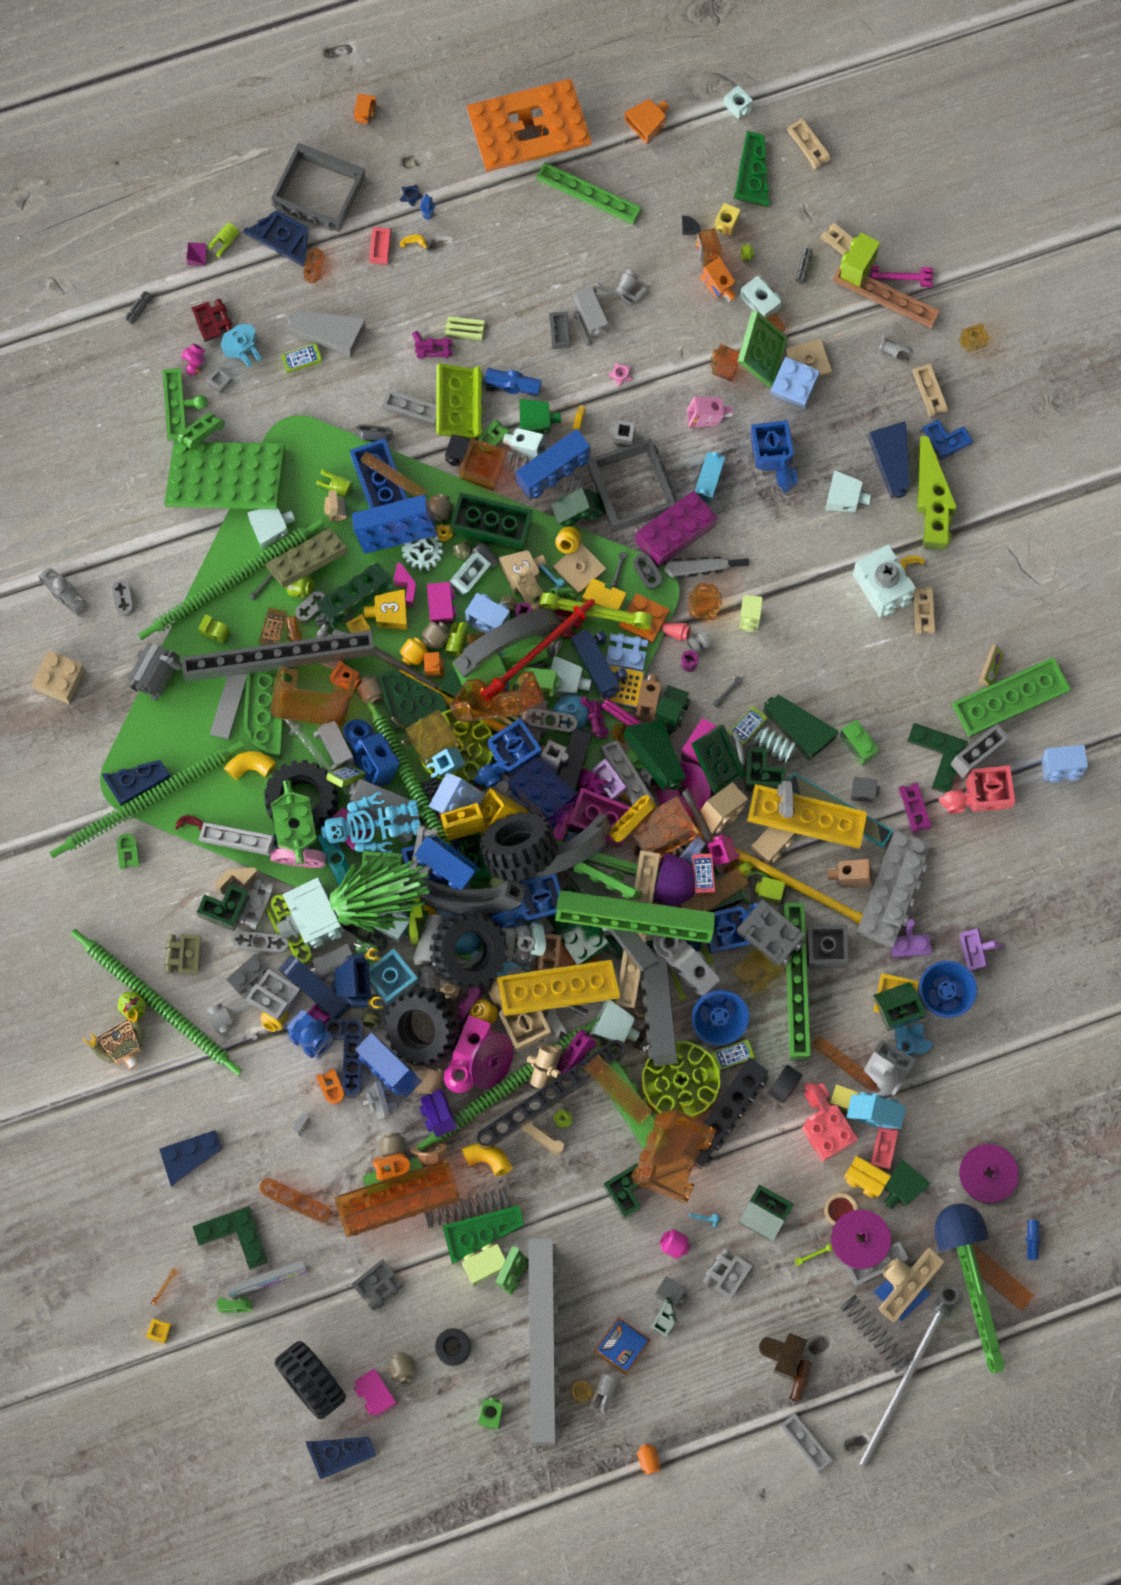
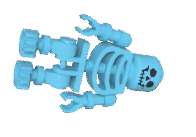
M377 791L368 798L366 796L362 797V800L353 801L348 804L347 809L350 812L347 813V821L343 817L331 818L325 821V826L321 827L323 838H327L329 843L346 841L348 836H350L351 842L356 843L354 848L357 852L381 851L383 853H392V849H385L386 844H393L392 841L381 843L372 841V843H368L374 836L375 827H381L383 839H387L386 829H388L390 837H397L405 832L410 834V831H414V835H417L418 827L421 826L420 818L412 819V824L406 822L404 823L405 825H399L398 822H394L397 815L402 813L407 815L410 812L411 816L419 815L417 800L408 801L409 805H405V803L401 804V806L387 805L385 806V815H383L382 806H378L379 820H374L371 813L362 807L368 808L371 804H382L385 801L384 798L380 801L375 799L377 795L382 794V791ZM362 814L366 815L369 821L366 822ZM355 816H357V817L360 819L361 823H360V822H359V823L357 822V819H356ZM384 820H390V823L385 824ZM366 829H371V834L365 837ZM359 830H363L361 837H358Z

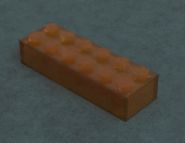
M448 1160L334 1197L346 1238L461 1201Z

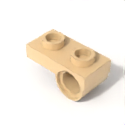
M330 490L328 497H325L324 512L325 515H328L329 522L342 521L347 518L345 498L337 497L336 490Z

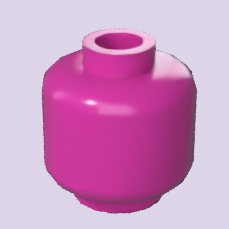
M671 1229L668 1232L665 1231L659 1243L662 1252L675 1259L680 1258L682 1255H687L690 1249L688 1236L675 1229Z

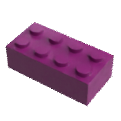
M692 491L638 530L634 542L659 568L713 529L718 517L698 494Z

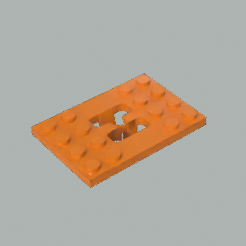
M572 78L466 105L486 172L592 145ZM540 108L543 115L533 118L531 110ZM518 113L519 121L512 123L509 116ZM532 125L541 131V135L538 138L524 140L519 138V130L525 129L524 126ZM543 127L548 129L549 134L543 136Z

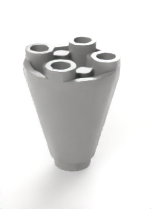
M429 914V919H426L413 956L414 964L436 965L435 962H431L430 956L433 955V951H430L429 948L430 945L434 944V940L431 939L433 933H438L436 928L439 924L445 923L444 916Z

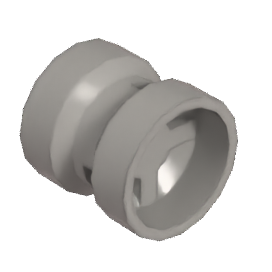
M703 630L697 633L696 637L686 640L690 650L695 651L697 656L702 653V650L713 646L710 638Z

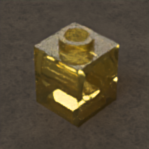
M983 323L962 329L959 337L960 346L965 349L966 353L987 347L989 337ZM973 336V337H975L977 340H976V341H972V340L969 339V337Z

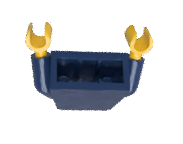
M375 948L369 949L366 954L362 952L347 956L342 965L335 970V981L332 982V989L336 992L337 997H343L344 1001L352 1007H369V1005L377 1009L384 1007L377 1006V1000H384L382 997H374L372 1000H369L371 997L369 960L366 959H371L374 962L381 960L379 956L373 957L374 953L380 952Z

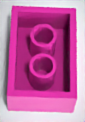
M581 788L577 792L572 806L574 810L568 829L581 833L599 814L607 816L610 828H612L631 807ZM609 833L604 837L606 844L619 848L624 841L623 839L620 842H615Z

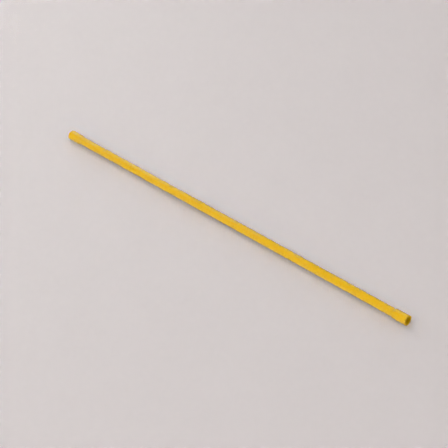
M399 669V672L442 694L446 706L454 710H467L478 715L490 729L496 732H500L507 727ZM624 792L620 796V798L630 802L629 798ZM655 805L649 812L694 837L699 835L705 841L698 827ZM735 847L736 853L740 855L737 858L742 862L749 861L750 865H753V868L778 881L785 882V885L860 924L863 913L845 906Z

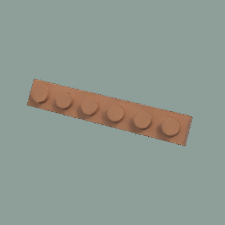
M839 268L833 277V282L931 329L940 313V310L867 275L860 287L841 278V270Z

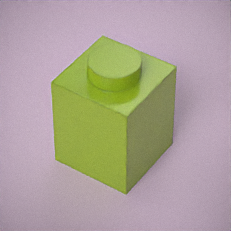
M762 877V881L757 882L755 893L758 894L757 900L763 899L769 903L780 905L785 882Z

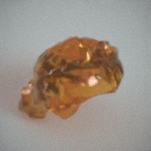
M698 583L689 592L688 606L690 617L714 620L722 604V595L717 587L709 583Z

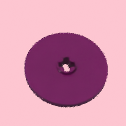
M680 762L685 775L681 788L686 787V790L689 789L700 812L705 803L711 798V787L700 766L690 762ZM660 786L657 787V798L662 809L683 820L694 818L681 788L663 791Z
M500 1032L490 1033L475 1047L469 1062V1076L475 1086L481 1089L492 1088L502 1081L507 1074L513 1059V1045L507 1035Z
M983 1144L972 1148L962 1159L959 1168V1178L963 1189L970 1197L983 1203H996L1006 1199L1016 1188L1019 1177L1018 1166L1013 1156L1006 1149L994 1144ZM987 1169H989L990 1172H994V1174L991 1176V1179H989L987 1175H984Z
M853 1210L842 1215L835 1223L831 1234V1245L837 1258L845 1265L856 1269H868L878 1265L886 1257L891 1245V1235L887 1224L877 1214L868 1210ZM857 1235L860 1237L864 1235L865 1243H857Z

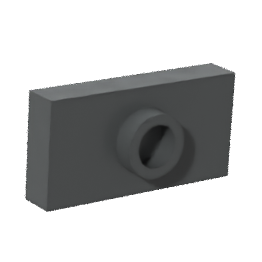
M568 312L549 313L552 349L571 348Z

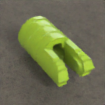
M227 222L207 247L211 249L218 241L222 243L223 246L216 253L220 257L240 234V231L233 224Z
M324 469L321 470L323 476L332 478L330 485L324 481L317 480L316 485L328 490H336L337 494L345 497L349 495L353 486L352 481Z
M467 622L452 623L445 649L446 654L453 657H459L462 654L468 630Z

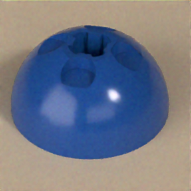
M940 961L928 967L923 973L919 983V995L923 1005L932 1014L942 1018H955L966 1013L974 1004L977 996V984L973 974L964 965L954 961Z
M723 989L712 990L701 996L696 1002L692 1011V1026L696 1035L702 1041L717 1046L727 1045L739 1039L746 1031L749 1024V1010L744 1000L736 993Z

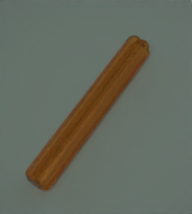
M366 452L362 456L361 461L415 497L426 495L427 491L370 453Z

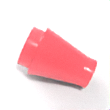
M664 622L661 631L682 642L683 640H688L691 626H687V623Z

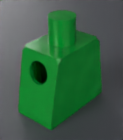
M519 399L520 429L546 435L550 433V424L561 423V412H549L548 402Z

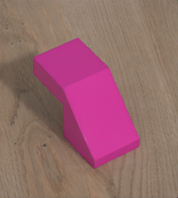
M397 562L394 586L407 588L406 606L414 607L417 591L416 583L403 565Z

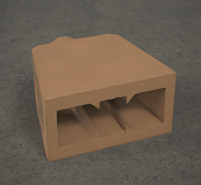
M650 674L647 680L642 681L636 719L639 721L654 722L661 691V683L657 675Z
M870 860L839 861L838 868H828V880H839L842 887H872Z

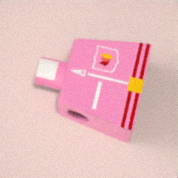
M694 397L687 409L689 428L719 425L723 417H732V406H723L722 398Z

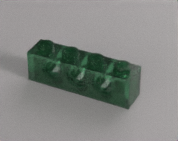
M378 562L370 565L358 576H353L348 583L337 587L330 595L322 597L317 603L318 613L333 628L374 600L376 595H381L392 587L391 577Z

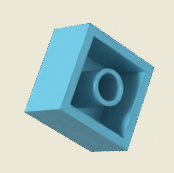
M394 948L384 955L380 961L375 962L369 967L370 986L379 997L384 998L382 1001L387 1007L395 1002L396 998L407 993L418 984V978Z
M860 1092V1095H851L846 1118L874 1127L901 1129L906 1106L899 1104L897 1099H884V1096H879L878 1093H872L871 1095Z

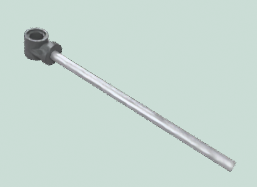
M946 1285L938 1292V1296L931 1307L936 1313L859 1462L860 1465L867 1466L942 1317L949 1318L959 1300L960 1292L956 1286ZM946 1290L954 1294L952 1301L945 1299L944 1292Z

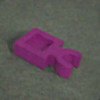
M582 768L577 787L594 793L605 794L606 791L602 790V784H608L609 782L605 779H599L600 774Z

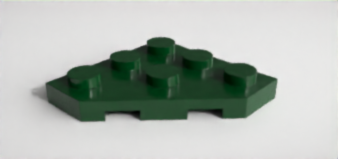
M396 669L377 675L393 730L400 729V727L391 717H395L407 727L419 723L420 718L423 721H427L448 710L442 694Z

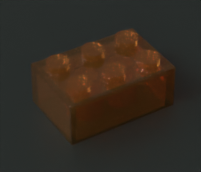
M678 796L649 812L631 831L642 851L658 853L660 858L663 857L664 853L668 854L700 834Z

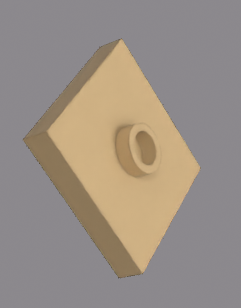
M821 339L785 349L787 358L819 370V377L832 374Z
M582 543L574 553L567 554L553 566V569L578 595L588 587L592 578L597 579L606 572V568Z

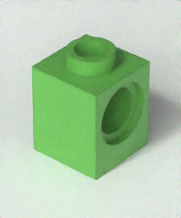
M488 1397V1400H483L478 1422L479 1426L499 1429L503 1404L499 1403V1399ZM490 1407L495 1408L497 1411L494 1418H488L485 1414L486 1410Z

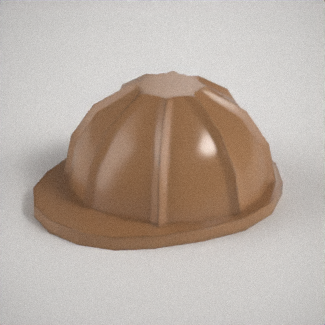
M435 1142L421 1152L419 1148H416L419 1144L410 1147V1152L417 1154L418 1159L422 1163L435 1165L444 1159L448 1146L442 1142Z

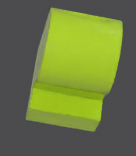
M205 614L198 630L200 635L213 641L224 643L230 628Z

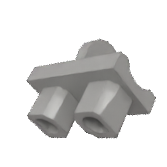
M381 1081L374 1082V1085L370 1086L371 1092L366 1093L368 1100L363 1102V1106H370L371 1112H377L378 1119L383 1120L388 1115L395 1113L398 1108L395 1101L386 1102L385 1096L391 1095L392 1090L385 1086L384 1083L381 1084Z

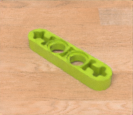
M283 895L274 896L271 900V907L278 923H280L285 915H291V911ZM277 900L285 902L283 903L285 912L282 914L279 906L275 907ZM300 935L301 939L298 943H292L290 937H288V945L293 956L304 965L308 964L312 959V954L309 946L305 944L302 935ZM300 946L304 953H308L305 960L298 958L300 956L298 947Z

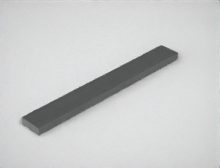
M574 867L563 870L580 893L609 897L597 882L589 879L590 875L586 873L584 875L579 874L573 870ZM608 928L641 972L658 965L659 960L638 933Z

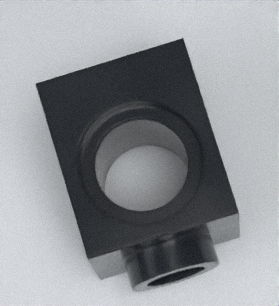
M452 434L445 453V461L452 466H463L470 448V440Z

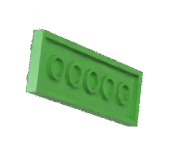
M1052 657L961 698L951 705L968 738L994 727L996 724L1005 722L1070 692L1071 688L1055 658Z

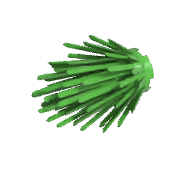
M383 852L379 853L371 862L367 860L352 877L357 869L353 862L340 886L330 893L331 910H335L339 917L336 920L342 925L354 924L372 933L375 931L372 927L387 931L390 930L389 928L396 929L393 923L383 922L384 920L410 921L408 918L378 916V914L414 910L412 906L425 904V902L421 901L393 905L415 900L417 896L430 892V890H426L429 887H421V885L425 884V881L419 880L427 877V873L411 877L413 874L418 873L419 870L424 869V867L419 866L410 870L407 867L414 864V861L399 866V858L382 869L380 868L385 863H380L361 878L382 856Z

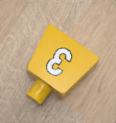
M405 590L376 595L374 597L375 606L364 607V618L376 617L377 627L407 630Z

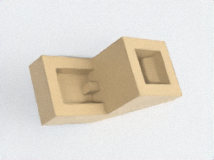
M254 867L228 869L214 883V886L222 893L235 879L246 889L259 874Z

